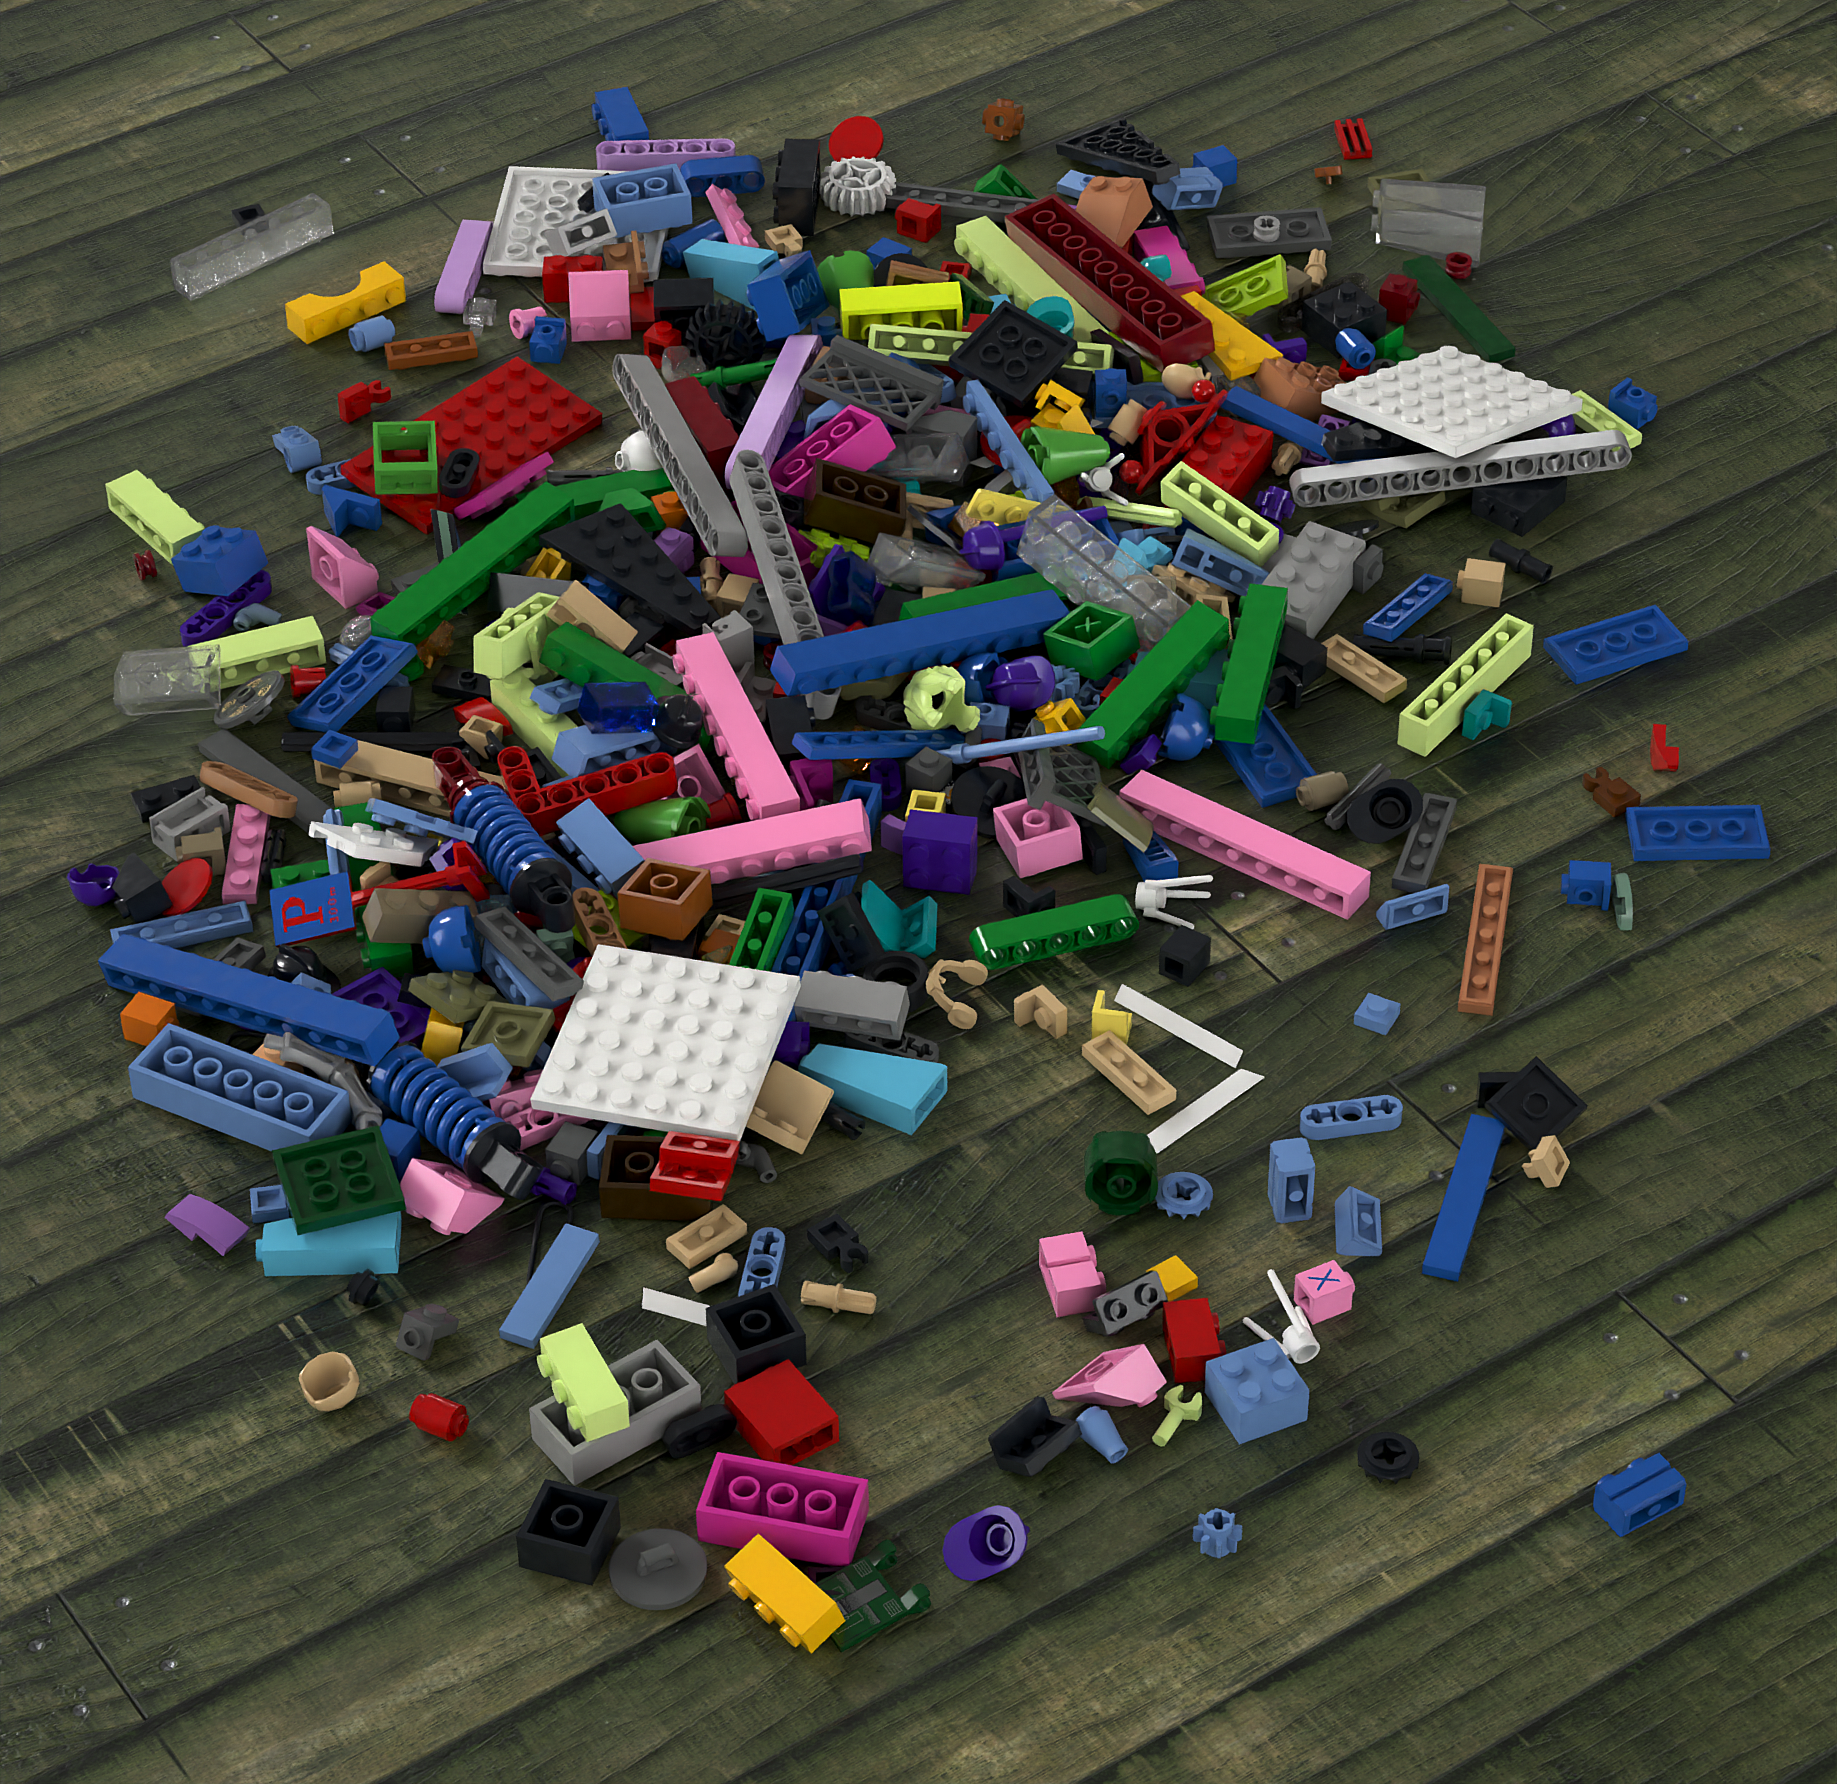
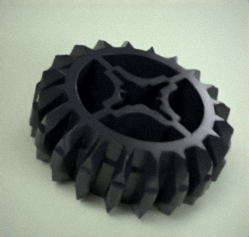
M720 299L716 306L708 301L705 308L699 307L696 313L690 317L689 326H687L685 332L686 348L690 349V357L697 358L698 365L706 364L709 371L718 366L729 368L759 361L766 346V338L758 329L757 318H754V310L746 312L744 304L736 307L732 300L728 305H724Z

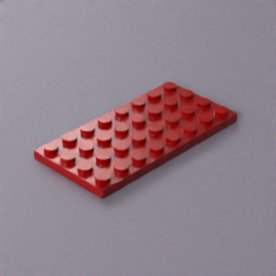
M516 356L413 420L435 421L438 493L375 495L373 446L341 465V475L371 497L380 499L381 504L428 535L434 531L430 509L453 514V517H456L454 508L524 463L546 452L551 456L601 424L603 413ZM460 448L474 450L479 455V471L470 491L465 496L459 498H451L442 494L439 489V476L449 454ZM428 449L381 450L382 463L428 462Z

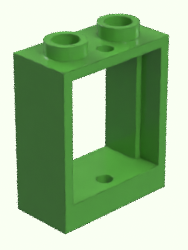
M435 421L373 422L375 495L438 493ZM428 449V462L382 463L381 450Z

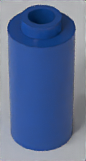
M709 219L665 241L661 252L664 262L673 268L685 265L683 251L701 239L725 243V234L721 225L716 220Z

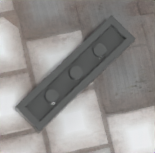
M1430 793L1424 794L1422 814L1410 830L1392 878V889L1409 893L1427 890L1456 813L1458 799Z
M505 906L476 915L474 927L552 1001L575 995L577 991L583 988L584 980Z

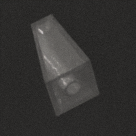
M1381 178L1380 190H1374L1373 207H1378V214H1372L1371 231L1377 232L1376 243L1422 255L1429 254L1430 257L1446 260L1447 255L1450 253L1463 252L1471 256V267H1479L1486 186Z

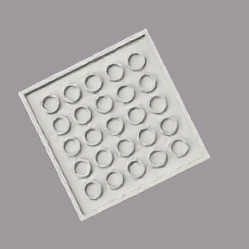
M509 166L483 261V274L542 277L544 257L553 256L544 232L596 212L595 208L589 213L583 210L580 211L577 202L593 185L592 178L601 177L605 173L612 175L629 171ZM669 228L654 230L650 233H637L638 241L644 240L646 258H641V262H647L649 279L644 280V282L658 280L662 262V245L667 239ZM626 235L622 238H610L567 256H603V271H606L603 245L632 242L631 235Z
M1443 346L1438 351L1421 354L1418 358L1410 361H1401L1396 366L1379 369L1374 374L1359 376L1356 380L1346 384H1337L1334 388L1323 391L1321 396V404L1454 458L1582 410L1583 400L1571 395L1568 390L1550 387L1544 381L1532 380L1525 377L1521 372L1506 370L1500 364L1488 363L1481 360L1477 355L1462 353L1453 346Z
M598 944L583 977V988L577 991L530 1099L532 1109L666 1132L675 1131L740 1141L801 987L800 976Z

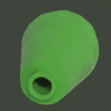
M843 251L844 256L837 258L833 254L821 262L817 268L827 300L839 319V289L874 287L873 264L867 255L859 251Z
M1033 426L1025 429L1021 437V444L1049 485L1091 471L1096 467H1102L1110 456L1109 444L1100 435Z
M687 796L651 801L619 811L615 815L614 825L626 840L639 845L711 830L706 828V818H711L707 803L701 797Z

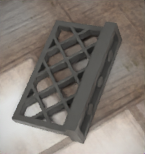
M836 335L831 340L830 350L800 378L799 386L848 406L851 404L879 417L883 422L907 431L929 408L935 410L940 405L944 379ZM847 376L849 380L835 381L834 377ZM827 378L828 382H818L813 379ZM873 387H874V389H875L874 392H862V391H861V388H873ZM853 389L854 393L846 394L840 390ZM901 399L902 403L889 404L887 400ZM879 400L881 402L880 405H872L870 403H867V401ZM907 412L908 416L903 418L893 413Z
M1032 718L1021 738L1046 734L1044 723ZM1068 745L1018 752L1029 806L1041 810L1043 804L1047 801L1104 827L1107 825L1087 808L1095 797L1092 790L1099 781L1102 783L1097 758Z

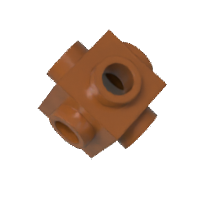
M998 98L996 102L988 104V108L984 109L982 124L986 125L985 133L993 134V139L1008 141L1010 137L1020 134L1025 121V115L1022 114L1023 105H1016L1014 100ZM1000 116L1004 119L1003 125H999Z

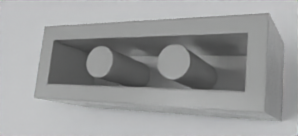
M804 970L800 983L801 987L794 1003L797 1022H810L811 1027L894 1040L901 1039L910 1006L907 986H902L892 981L882 983L869 981L859 976L844 977L832 975L826 971L811 972Z

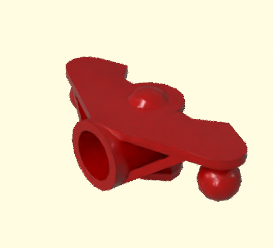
M1200 379L1193 385L1192 395L1197 402L1205 404L1165 409L1167 403L1161 400L1154 408L1149 409L1143 415L1141 425L1137 431L1139 434H1143L1139 446L1142 465L1138 461L1127 460L1120 467V478L1125 483L1138 484L1135 493L1141 496L1164 473L1177 464L1183 454L1185 455L1194 445L1195 438L1221 407L1229 393L1223 389L1217 394L1215 385L1211 381ZM1159 437L1165 438V439L1169 440L1170 442H1166V441L1160 439Z

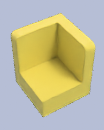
M1098 990L1092 1010L1091 1040L1110 1030L1127 1045L1132 1025V1013L1105 1009V991Z

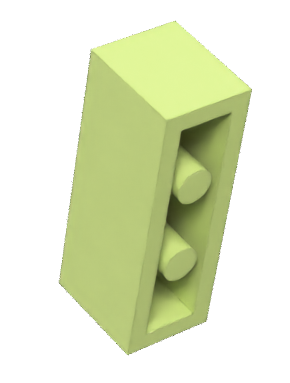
M583 1323L540 1338L541 1355L537 1356L540 1372L544 1378L549 1376L552 1380V1390L559 1404L565 1403L567 1416L574 1430L580 1429L586 1442L630 1427L628 1400Z

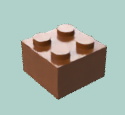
M647 858L617 892L620 928L633 930L641 934L648 933L663 936L670 940L683 941L713 905L710 870Z

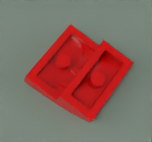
M668 1131L660 1146L659 1162L650 1177V1191L722 1201L735 1167L740 1141Z

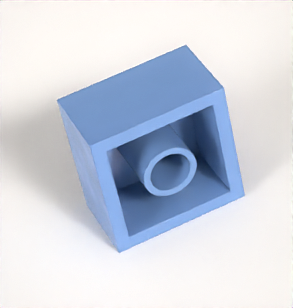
M1274 1338L1206 1361L1205 1394L1239 1445L1307 1420L1309 1388Z

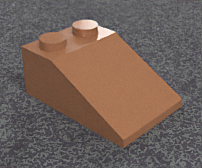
M1098 176L1093 177L1080 194L1076 212L1122 248L1153 206L1143 178Z

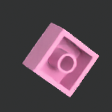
M1027 798L993 808L996 840L1019 878L1032 876L1083 859L1080 827L1070 811L1045 801L1041 810H1038L1028 805Z

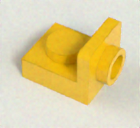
M1050 380L1048 385L1043 383L1034 398L1038 401L1035 407L1040 410L1049 403L1052 396L1056 397L1054 404L1066 411H1069L1075 404L1081 409L1085 402V399Z

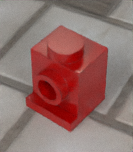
M908 198L897 207L895 212L897 233L927 243L941 230V205L936 203L932 206Z
M660 321L654 323L643 334L644 355L650 358L655 368L671 372L686 357L685 352L682 351L681 331L672 328L670 322Z

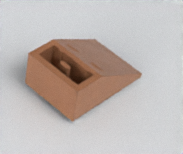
M1264 358L1249 389L1253 394L1309 421L1320 419L1322 414L1329 416L1341 412L1321 404V396L1323 391L1332 389L1337 384H1346V382L1338 376L1339 372L1330 366L1323 365L1321 368L1304 361L1298 364L1292 363L1285 358H1278L1277 360Z

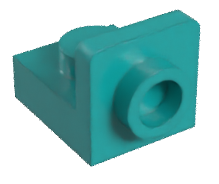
M1483 689L1464 712L1462 736L1474 740L1482 729L1486 730L1489 727L1490 723L1506 728L1510 722L1512 701Z

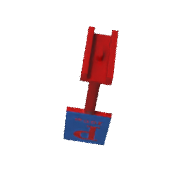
M466 841L452 844L455 865L447 866L442 871L352 892L351 876L348 871L269 890L275 946L277 948L281 944L290 946L356 930L355 908L368 904L374 888L429 890L446 885L453 887L464 884L477 902L490 899L488 890L477 877L487 874L486 867Z

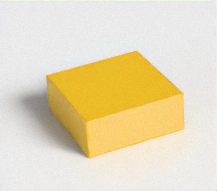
M1176 1255L1146 1270V1273L1151 1270L1158 1272L1168 1302L1198 1288V1277Z

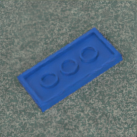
M1652 605L1545 638L1543 648L1574 684L1577 685L1688 650L1689 641L1656 605Z
M371 635L287 716L291 725L327 733L328 730L337 732L418 653L415 645Z
M1264 704L1255 744L1216 740L1214 734V742L1262 808L1297 798L1296 789L1299 787L1300 780L1317 775L1266 704ZM1210 725V729L1215 730V726Z
M1761 805L1626 807L1625 817L1634 861L1769 859L1770 845Z

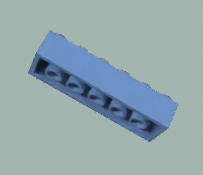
M170 1023L161 1030L128 1067L133 1098L269 1151L342 1134L352 1122L349 1093L347 1090Z

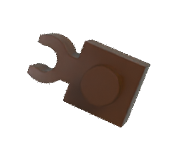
M1598 767L1595 778H1592L1587 773L1583 774L1582 786L1587 791L1593 792V800L1613 817L1625 813L1626 807H1637L1640 805L1641 794L1620 777L1611 780L1606 769Z

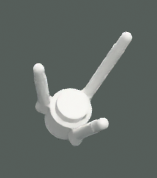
M1123 453L1106 462L1104 466L1082 473L1079 477V481L1084 482L1088 490L1101 492L1103 497H1108L1124 506L1129 504L1128 500L1109 489L1112 484L1110 469L1124 459L1125 455Z
M1205 875L1138 882L1135 899L1136 909L1144 910L1143 917L1157 918L1179 927L1183 925L1193 930L1194 925L1192 923L1157 910L1158 908H1165L1166 898H1209L1211 896L1210 892L1166 890L1164 887L1211 882L1213 877Z
M1270 1269L1267 1274L1293 1324L1283 1332V1344L1277 1340L1276 1342L1288 1359L1292 1357L1296 1363H1306L1318 1354L1320 1345L1313 1336L1302 1308L1296 1306L1294 1309L1275 1271ZM1248 1317L1243 1319V1323L1264 1341L1274 1338Z

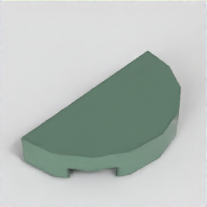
M1618 873L1611 876L1610 892L1616 921L1620 930H1632L1633 904L1630 881L1626 873Z

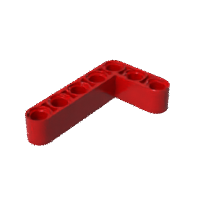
M518 746L507 747L497 757L506 793L509 794L510 799L530 822L539 836L560 830L556 822L588 798L607 816L670 796L677 791L679 786L674 759L671 755L663 752L653 753L541 789L528 755L523 748Z

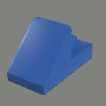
M328 485L322 487L324 512L335 536L338 537L348 524L377 531L382 525L380 499Z

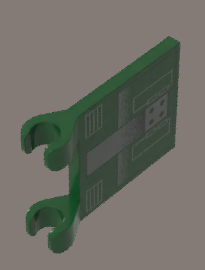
M883 1540L866 1556L815 1583L821 1590H834L843 1593L842 1595H828L836 1602L846 1620L829 1636L840 1652L847 1650L905 1616L924 1612L931 1606V1601L928 1598L930 1591L924 1584H916L899 1599L878 1571L888 1569L897 1563L896 1547L890 1540Z

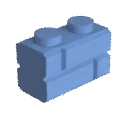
M1207 167L1180 168L1181 174L1170 178V181L1166 184H1154L1152 188V194L1161 201V204L1167 210L1214 208L1216 206L1223 183L1216 176H1213V173Z
M1302 1137L1273 1141L1270 1144L1268 1198L1273 1207L1275 1220L1279 1223L1309 1220L1312 1217L1315 1163L1312 1154H1310L1307 1139Z

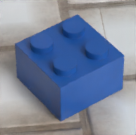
M217 525L205 528L201 532L202 535L193 542L185 544L181 551L171 558L184 592L229 596L268 564L256 531L243 530L238 527L223 528Z

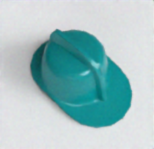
M1050 296L1039 299L1029 306L1026 311L1027 313L1073 339L1075 320L1068 300L1063 297Z

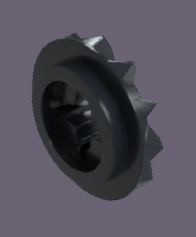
M1394 1432L1375 1433L1365 1438L1358 1448V1466L1364 1469L1366 1477H1377L1380 1484L1384 1479H1391L1395 1484L1398 1483L1400 1478L1410 1479L1413 1471L1418 1469L1419 1451L1416 1445L1404 1435ZM1383 1451L1386 1452V1455H1389L1391 1460H1394L1392 1465L1387 1464V1461L1382 1459Z

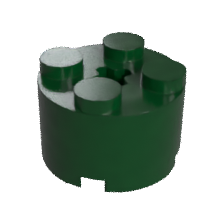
M1102 1131L1093 1136L1092 1142L1087 1147L1084 1155L1085 1193L1090 1202L1092 1199L1099 1205L1101 1211L1112 1215H1130L1140 1211V1206L1148 1201L1150 1204L1155 1199L1158 1192L1157 1156L1150 1138L1146 1134L1129 1131Z

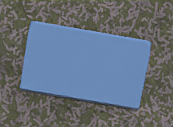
M1444 884L1386 901L1377 910L1376 917L1385 930L1446 913L1448 909L1449 885Z
M1349 1186L1335 1201L1337 1254L1348 1256H1380L1382 1254L1380 1199Z

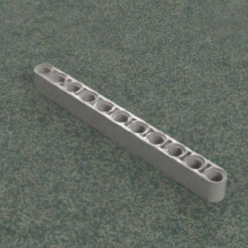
M617 354L613 361V377L642 431L649 439L655 455L711 556L744 557L748 548L746 530L650 358L647 355Z
M1607 430L1494 444L1457 458L1438 451L1302 468L1296 470L1291 475L1289 483L1294 502L1301 507H1316L1620 469L1629 464L1632 453L1626 436L1621 431ZM1615 447H1621L1618 451L1610 452ZM1583 451H1590L1587 455L1579 456ZM1551 455H1559L1555 459L1548 460ZM1520 459H1528L1524 463H1517V461H1519ZM1489 463H1497L1493 467H1485ZM1460 466H1465V467H1466L1465 469H1463V470H1461V471H1454L1457 467H1460ZM1428 470H1435V472H1433L1430 475H1424V473ZM1397 474H1404V476H1402L1401 478H1392ZM1365 478H1373L1370 482H1361ZM1334 482H1342L1339 486H1330ZM1302 486H1311L1307 490H1299Z
M748 449L738 452L729 478L730 485L783 644L824 637L765 461L758 452ZM841 686L809 694H801L806 696L807 707L814 708L816 719L823 720L832 716L841 692Z

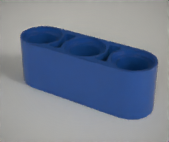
M754 155L690 160L685 162L680 168L691 197H706L705 192L712 184L722 190L727 188L733 194L756 192L765 183L761 161Z

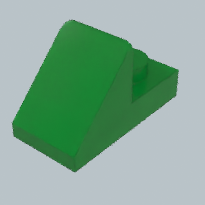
M1400 326L1372 342L1376 350L1375 360L1390 359L1398 365L1401 361L1413 360L1421 354L1403 345L1404 326Z

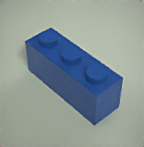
M628 87L595 92V104L591 105L594 121L598 120L600 133L602 136L605 135L606 141L649 140V131Z

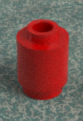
M429 1393L428 1395L419 1394L415 1398L409 1413L410 1421L415 1423L418 1429L450 1442L457 1437H461L469 1424V1416L464 1405L434 1393Z

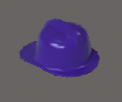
M982 521L978 526L969 529L964 534L963 549L959 550V554L965 555L967 563L971 568L994 572L999 571L1003 567L1005 559L1004 543L998 527L992 521Z
M1042 656L1024 657L997 667L993 674L992 683L986 685V690L993 692V696L999 704L1010 706L1013 712H1022L1038 708L1048 702L1055 688V673L1052 665L1046 658Z
M1001 1505L988 1507L962 1519L951 1527L945 1536L943 1544L944 1562L950 1572L960 1579L968 1581L985 1579L1011 1567L1020 1560L1027 1548V1534L1031 1531L1028 1526L1024 1525L1019 1514L1010 1507Z

